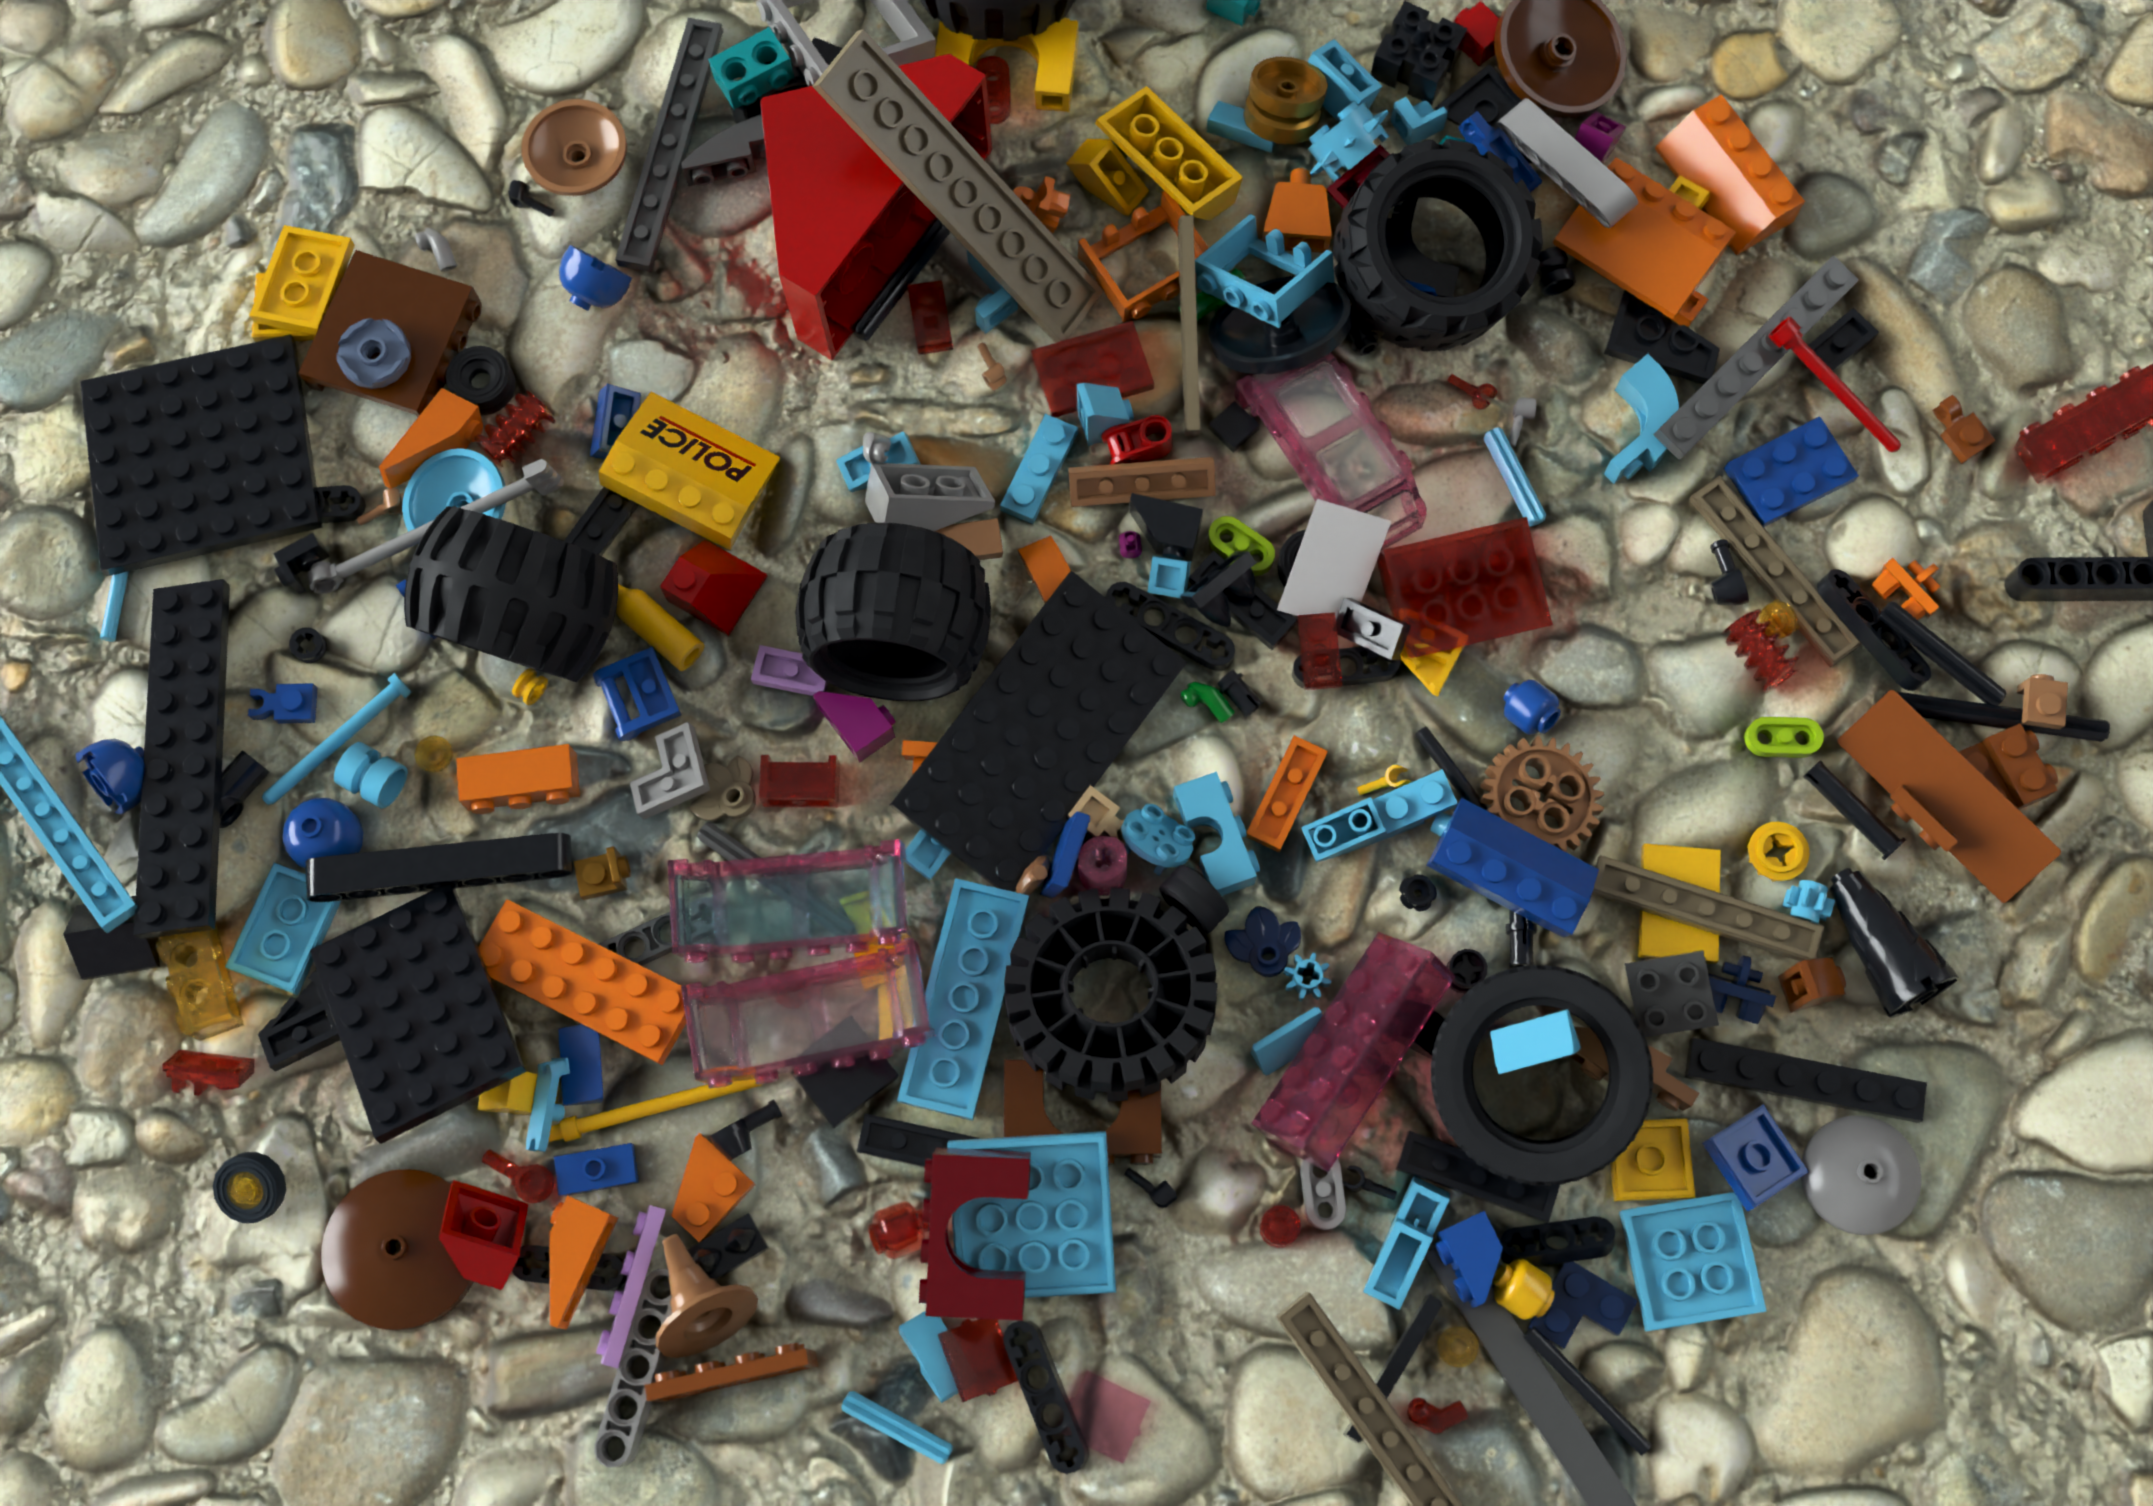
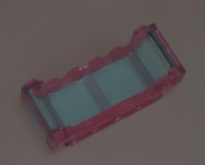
M900 839L880 841L881 846L864 845V849L721 862L703 860V862L689 863L688 859L668 860L672 954L684 957L685 963L707 962L708 957H731L732 963H749L755 961V955L769 954L770 960H783L793 958V952L807 951L808 956L814 957L831 955V948L846 947V953H862L869 951V945L902 944L901 939L912 937L911 929H909L906 910L903 861L906 860L905 844Z

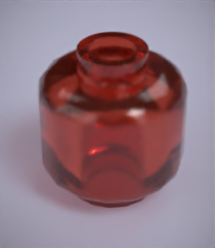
M902 1201L876 1211L873 1215L872 1224L868 1225V1233L877 1254H884L889 1259H898L920 1250L922 1239H925V1233L929 1231V1223L922 1222L923 1210H916L910 1202Z

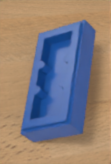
M633 1143L554 1157L558 1196L560 1197L639 1183Z

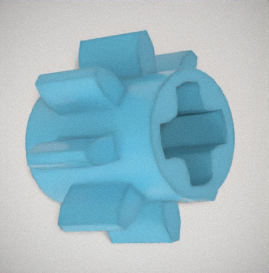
M1800 880L1798 887L1792 885L1791 889H1787L1782 907L1791 909L1790 916L1818 924L1819 920L1826 921L1827 917H1831L1835 900L1826 898L1828 888L1825 885L1811 880Z
M1312 953L1310 958L1302 960L1296 954L1294 956L1295 969L1285 967L1283 972L1286 976L1292 977L1285 990L1291 991L1295 989L1299 993L1298 998L1300 1002H1302L1305 995L1312 994L1316 1000H1319L1321 997L1319 985L1329 987L1331 984V980L1323 977V973L1327 971L1329 964L1324 963L1320 965L1316 962V953ZM1305 970L1312 971L1311 976L1314 980H1311L1309 985L1302 983L1303 977L1301 975H1303Z

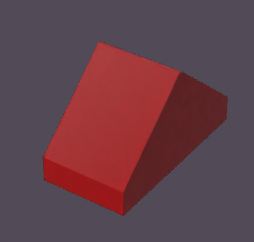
M951 54L899 65L898 67L973 149L986 160L993 150L986 75ZM812 86L763 97L760 104L780 280L797 339L832 361L853 334L852 327L936 216Z

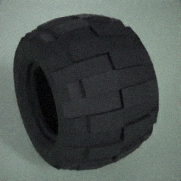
M866 523L838 530L837 533L827 536L820 543L819 549L812 555L800 583L795 615L797 636L801 651L803 652L802 659L809 668L825 681L846 691L867 697L892 701H925L941 698L958 691L960 687L968 684L972 672L979 665L988 643L991 601L989 583L985 582V569L980 566V560L966 547L952 538L926 528L898 523Z

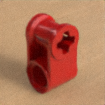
M1152 415L1127 424L1115 425L1101 434L1102 441L1108 445L1112 457L1110 465L1149 462L1163 458L1169 454L1173 446L1171 424L1165 417L1159 415ZM1152 433H1161L1165 436L1162 440L1156 442L1147 438Z

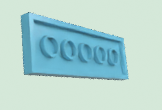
M955 878L898 1094V1103L974 1120L1005 998L1004 980L1006 965H1011L1010 952L1017 938L1021 935L1030 899L1029 895Z

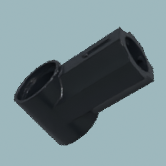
M243 750L222 772L220 828L228 827L241 815L244 809L243 801L269 774L266 768Z

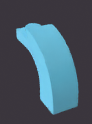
M1649 354L1645 355L1622 375L1615 389L1636 412L1640 423V435L1610 461L1604 475L1613 484L1623 476L1627 479L1631 478L1642 466L1649 472L1656 467L1667 448L1653 434L1679 409L1677 393L1670 377Z

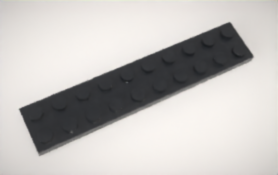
M224 579L153 589L144 743L145 774L142 780L135 901L137 908L135 909L134 935L139 939L215 930L230 585Z

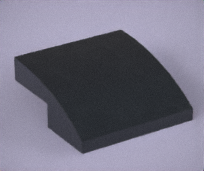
M852 1015L821 1037L787 1066L789 1072L833 1128H836L863 1108L869 1099L897 1080L899 1076Z

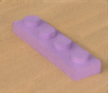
M650 1205L646 1213L641 1211L638 1213L632 1235L639 1236L634 1252L627 1250L620 1274L627 1275L623 1291L615 1290L608 1311L609 1314L615 1315L610 1331L603 1329L596 1350L597 1354L603 1355L601 1359L602 1365L618 1369L666 1209Z

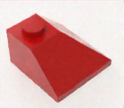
M704 540L678 558L660 585V588L669 603L729 636L768 576L763 571Z
M453 1180L450 1186L439 1239L464 1279L503 1290L520 1255L529 1204Z

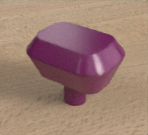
M1126 531L1120 534L1119 545L1121 555L1124 558L1139 557L1142 553L1140 534L1135 531Z

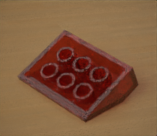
M1527 517L1389 548L1379 553L1377 564L1392 615L1411 625L1405 641L1409 658L1553 625ZM1414 644H1427L1429 647L1418 649Z

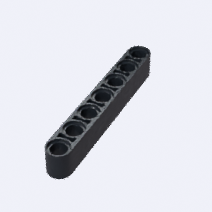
M549 833L311 858L305 861L307 900L311 902H333L428 892L446 883L452 884V887L457 889L561 878L573 874L571 836L565 833Z

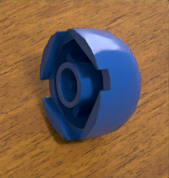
M569 245L559 266L561 284L563 288L572 294L569 301L589 311L591 305L600 308L614 306L624 297L632 280V277L598 260L596 257L573 245Z
M106 739L90 744L76 753L77 763L85 760L88 769L82 773L100 799L107 806L112 805L113 801L119 806L115 813L123 815L141 802L142 780L145 774L143 748L140 746L133 748L127 742L119 739Z
M313 798L300 803L290 812L284 823L282 839L288 855L298 866L306 869L305 861L311 858L359 853L362 847L364 832L360 819L347 805L331 798Z

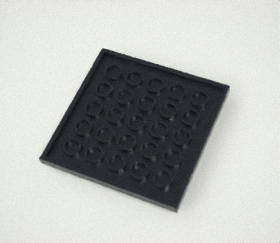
M291 334L80 381L100 569L106 576L323 528L319 512V499L315 488L317 485L301 376L298 374L300 368L296 341Z

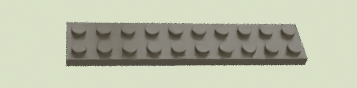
M864 29L856 31L812 87L1056 344H1065L1104 290Z

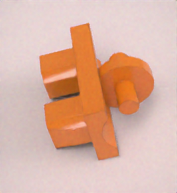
M1047 176L1044 177L1036 192L1024 186L1015 188L1013 192L1051 233H1054L1059 219L1064 218L1067 214L1070 194L1054 190L1055 179Z
M1891 558L1884 564L1883 572L1877 577L1871 587L1884 600L1900 588L1909 597L1901 607L1917 620H1920L1925 615L1929 618L1937 611L1939 606L1920 586L1923 584L1932 594L1936 592L1941 586L1931 576L1939 568L1933 563L1924 569L1914 560L1907 566L1916 576L1913 579L1894 558Z

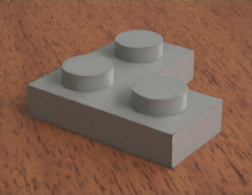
M689 722L655 736L663 768L630 782L637 815L644 820L710 791L695 727Z

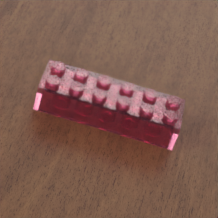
M1378 932L1251 1124L1277 1147L1329 1172L1453 982L1455 975L1433 952Z

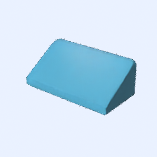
M1221 101L1216 103L1208 117L1206 132L1272 153L1275 142L1264 140L1247 127L1243 116V108Z
M1314 1007L1253 1044L1250 1054L1264 1075L1273 1073L1329 1037V1031L1319 1007Z
M1568 1009L1490 1031L1498 1074L1572 1055L1581 1049Z

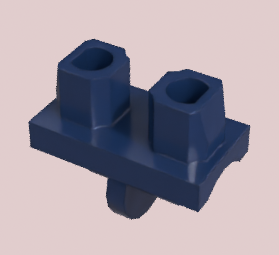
M1742 955L1737 965L1724 961L1721 972L1734 976L1733 980L1708 973L1716 1012L1723 1014L1728 995L1741 998L1736 1017L1758 1024L1765 1012L1766 1006H1774L1776 996L1771 994L1770 990L1746 984L1747 980L1760 983L1763 972L1751 969V957Z

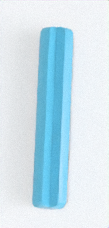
M1497 427L1485 433L1484 442L1526 524L1529 527H1533L1542 523L1546 518V513L1503 429Z
M850 1391L842 1403L841 1409L845 1413L939 1464H945L953 1450L951 1443L855 1391Z

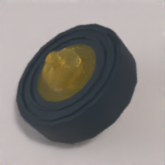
M242 1152L226 1160L215 1173L212 1185L214 1199L220 1210L230 1219L243 1224L257 1223L273 1215L283 1203L286 1193L285 1176L279 1165L269 1156L258 1152Z

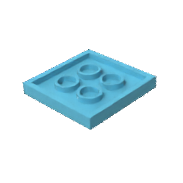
M1734 1192L1619 1211L1645 1332L1767 1312L1742 1203Z

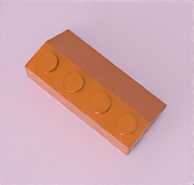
M1722 94L1693 110L1655 147L1657 153L1676 178L1681 175L1710 192L1709 200L1701 210L1736 231L1729 244L1735 255L1740 254L1793 223L1805 202Z

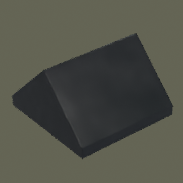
M136 895L131 896L132 899L136 901ZM85 904L76 906L63 933L79 975L83 980L159 968L158 937L148 939L136 937L134 935L135 915L109 933H106Z

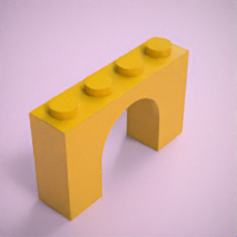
M1063 18L1059 23L1055 21L1047 27L1046 31L1040 34H1029L1012 41L988 38L987 41L973 39L971 35L962 32L955 33L947 29L943 22L940 21L935 57L951 54L973 67L977 59L992 48L1014 46L1023 49L1034 58L1038 65L1035 83V108L1039 110L1070 112L1079 42L1078 21Z

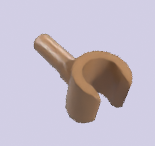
M983 342L977 348L989 369L982 374V377L989 388L995 391L1006 383L1007 378L1004 375L1003 366L998 362L996 363Z
M398 488L386 489L383 491L384 504L378 505L373 510L357 517L358 523L362 526L381 515L402 514L404 493H399Z

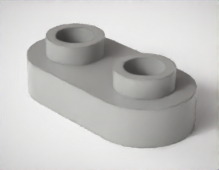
M1315 1150L1304 1158L1300 1167L1305 1214L1313 1227L1327 1231L1336 1228L1343 1221L1346 1214L1341 1166L1337 1157L1331 1152ZM1314 1165H1324L1327 1175L1324 1178L1316 1177L1313 1174ZM1322 1203L1328 1204L1332 1209V1214L1328 1218H1323L1318 1214V1206Z

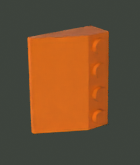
M1616 157L1607 168L1633 191L1637 197L1638 205L1611 228H1606L1579 204L1554 238L1552 244L1673 320L1719 262L1736 231Z

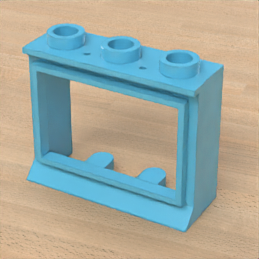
M1249 214L1195 259L1198 289L1277 328H1280L1281 322L1327 282L1335 283L1333 252L1326 250L1312 262L1311 248L1306 242L1302 241L1293 248V255L1285 252L1283 234L1278 229H1273L1266 235V242L1258 239L1256 216ZM1248 254H1252L1296 276L1276 294H1272L1228 273V271Z

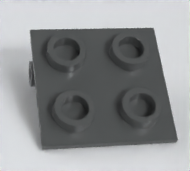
M1703 950L1625 963L1636 1019L1645 1037L1719 1026L1708 975L1707 961Z

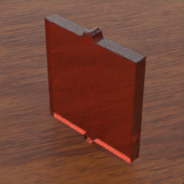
M966 1319L961 1323V1326L938 1334L962 1403L984 1394L992 1396L997 1393V1389L1018 1382L1004 1346V1335L998 1320L978 1319L971 1321Z

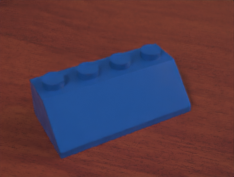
M1463 798L1460 799L1426 865L1563 938L1573 935L1590 901L1599 869Z

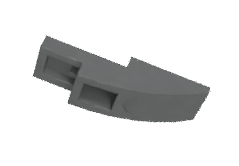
M762 115L742 121L721 131L700 145L681 162L688 186H705L716 180L741 178L749 173L756 172L754 160L766 159Z

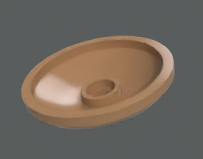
M571 99L548 106L532 119L523 135L521 153L529 175L539 186L558 195L580 196L601 189L616 177L626 159L627 139L619 119L608 108L589 100ZM580 157H583V158H584V159H583L582 161H580V162H575V160H576L577 158H580Z

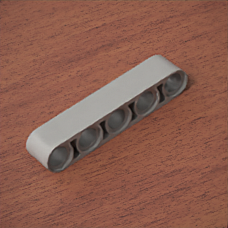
M1528 98L1523 99L1497 122L1498 127L1503 130L1518 150L1606 228H1611L1638 205L1637 197L1620 178Z
M657 1269L648 1274L641 1290L595 1442L594 1453L596 1459L606 1467L629 1465L635 1459L640 1447L653 1403L647 1401L644 1385L656 1382L655 1374L662 1373L666 1356L657 1349L656 1337L649 1339L645 1335L644 1325L649 1318L654 1316L658 1317L662 1325L672 1314L671 1295L665 1299H659L655 1291L658 1281L669 1277L667 1269ZM644 1356L649 1361V1371L644 1378L637 1379L633 1375L632 1364L638 1357ZM631 1396L637 1402V1412L631 1419L627 1420L621 1415L620 1404L626 1397ZM618 1436L624 1441L625 1452L619 1460H614L608 1453V1444L614 1437Z

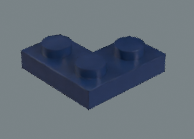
M1575 1262L1562 1263L1552 1281V1290L1555 1296L1551 1306L1541 1317L1534 1316L1529 1322L1527 1329L1535 1326L1553 1345L1561 1350L1565 1349L1582 1316L1611 1334L1619 1336L1638 1300Z

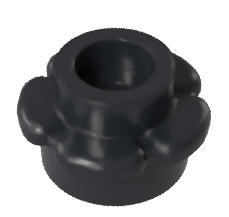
M1420 874L1404 879L1399 887V891L1402 894L1400 896L1401 903L1406 908H1414L1418 912L1429 909L1432 905L1431 902L1437 896L1435 885L1428 877ZM1419 890L1421 896H1415L1414 891Z

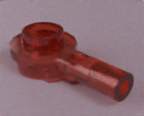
M492 1149L485 1152L482 1163L511 1179L518 1197L523 1201L537 1204L547 1200L552 1194L554 1177L552 1172L545 1166L539 1164L519 1166Z

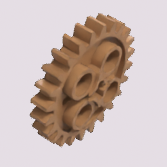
M1536 736L1531 743V747L1526 739L1522 738L1517 743V749L1509 744L1503 750L1504 755L1498 753L1492 761L1495 766L1489 765L1484 772L1491 779H1484L1480 784V787L1489 793L1484 794L1479 800L1480 803L1490 805V808L1486 811L1567 852V846L1573 851L1581 845L1580 840L1586 841L1592 835L1589 829H1594L1599 825L1600 821L1594 815H1599L1604 810V807L1595 803V801L1601 799L1604 796V792L1593 789L1601 778L1589 777L1588 772L1594 765L1589 763L1582 766L1579 763L1583 756L1582 752L1572 757L1569 755V743H1566L1561 749H1557L1555 738L1552 737L1546 746H1543L1540 736ZM1525 766L1534 767L1538 771L1540 779H1533L1528 776ZM1512 781H1515L1518 786H1514ZM1564 783L1571 787L1573 797L1564 795L1560 790L1559 784ZM1539 792H1541V793L1544 794V797H1543V801H1544V802H1541V801L1539 800V798H1540V793H1539ZM1510 798H1517L1522 801L1525 810H1515L1510 804ZM1565 808H1569L1572 813L1569 814ZM1544 815L1555 818L1558 823V829L1550 828L1544 821Z

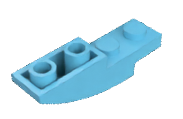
M1443 769L1377 798L1372 799L1369 797L1301 828L1317 863L1367 847L1425 823L1424 820L1457 807L1458 802Z

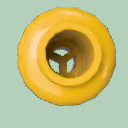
M1518 1259L1509 1265L1503 1263L1496 1270L1492 1283L1495 1285V1301L1523 1320L1531 1319L1534 1316L1541 1317L1546 1313L1554 1300L1555 1293L1552 1290L1551 1278L1525 1259Z

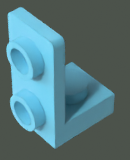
M967 250L969 266L994 293L985 295L975 308L976 325L986 334L1017 311L1018 303Z

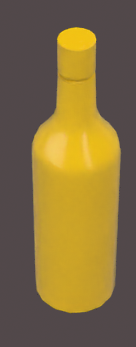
M618 583L616 613L619 619L679 671H684L692 666L702 654L705 646L704 643L647 593L640 589L623 587Z

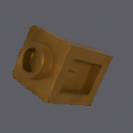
M614 846L606 848V854L573 861L580 897L583 900L628 890L626 878L631 877L627 856H621Z

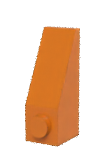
M441 388L379 465L385 486L392 489L410 480L418 467L437 453L449 449H466L471 442H475L483 431L479 406Z
M568 1195L564 1203L559 1202L550 1219V1224L553 1225L550 1231V1325L567 1330L618 1221V1217Z

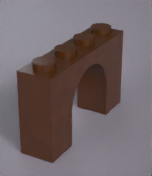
M1004 1060V1137L1064 1134L1051 1123L1045 1112L1044 1070L1040 1068L1035 1072L1025 1060ZM1161 1081L1159 1091L1144 1097L1140 1096L1138 1089L1128 1091V1100L1122 1101L1116 1120L1106 1130L1108 1165L1114 1164V1158H1130L1131 1165L1154 1164V1158H1161Z

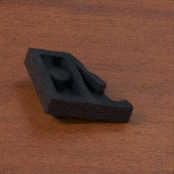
M317 971L308 977L311 982L296 999L291 996L281 1008L279 1015L270 1020L258 1034L269 1067L275 1072L340 1041Z

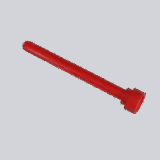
M1791 316L1778 324L1768 336L1777 347L1783 346L1786 350L1791 349L1889 452H1897L1901 447L1900 441L1802 340L1803 334L1799 331L1801 326Z

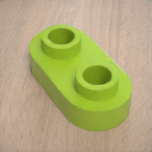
M1223 516L1213 521L1209 528L1208 542L1216 553L1225 559L1235 551H1248L1251 555L1257 554L1261 556L1263 560L1251 567L1254 576L1263 575L1272 568L1275 559V549L1269 540L1234 517ZM1228 534L1233 540L1225 543L1221 541L1220 536Z
M1760 717L1754 720L1746 729L1744 740L1747 748L1757 756L1806 758L1813 755L1822 746L1824 734L1820 725L1809 718ZM1758 734L1766 735L1769 743H1761L1758 740ZM1795 735L1803 736L1806 740V745L1799 744L1795 739Z

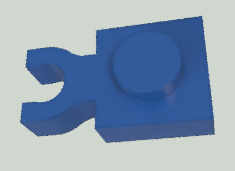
M313 683L276 684V693H268L263 689H250V697L254 700L263 699L264 704L259 709H248V716L253 720H263L274 715V720L278 724L315 723L318 687Z

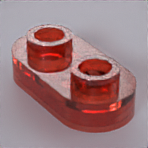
M988 56L981 59L975 69L986 75L989 108H1000L996 111L989 110L990 124H999L1004 122L1011 113L1010 70L1004 59L998 56ZM991 76L998 77L997 80H988Z

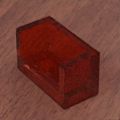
M761 755L759 799L764 807H839L840 763L837 755H829L828 762H772L769 755Z

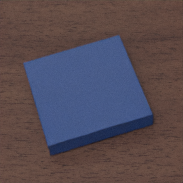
M1077 811L1065 823L1040 895L1053 899L1068 887L1091 819L1089 818L1090 815Z
M1764 1104L1702 1142L1747 1212L1756 1208L1809 1172Z

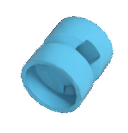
M356 742L340 758L335 768L334 782L353 794L360 791L361 797L364 800L383 809L392 804L402 791L408 771L399 762L388 756L381 758V753L363 742Z

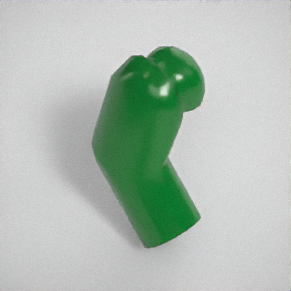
M1195 681L1187 684L1188 688L1184 689L1180 694L1182 701L1188 707H1195L1199 702L1206 704L1220 723L1226 721L1235 713L1220 691L1213 686Z

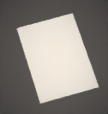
M1317 499L1277 610L1334 626L1344 598H1353L1362 602L1391 521Z

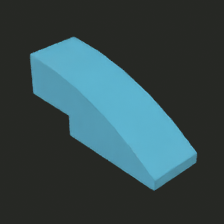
M1413 1176L1363 1290L1364 1293L1400 1310L1433 1240V1234L1450 1200L1449 1192Z

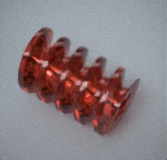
M527 390L528 397L519 393L515 396L518 407L513 404L505 406L508 417L502 414L495 416L494 419L498 427L491 424L485 426L484 429L488 438L481 434H477L474 437L476 444L502 468L501 462L503 460L511 464L516 462L511 453L513 450L522 454L526 452L521 443L523 439L532 444L536 442L531 433L533 429L542 434L546 432L541 422L543 419L552 424L556 422L549 409Z
M1759 608L1740 617L1721 634L1731 632L1725 641L1727 646L1740 644L1735 651V656L1742 658L1749 655L1744 663L1745 669L1750 670L1759 667L1753 679L1755 681L1768 679L1762 690L1764 693H1769L1799 671L1793 668L1799 657L1797 655L1787 659L1784 657L1790 647L1789 644L1775 646V642L1781 634L1779 632L1770 635L1765 633L1771 622L1770 620L1761 623L1756 622L1762 612Z

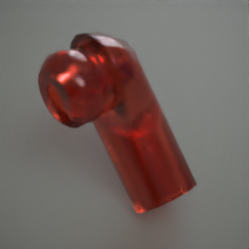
M1421 1397L1412 1399L1408 1404L1407 1415L1409 1420L1415 1426L1433 1434H1439L1469 1419L1467 1411L1460 1400L1442 1409L1427 1403L1426 1399Z

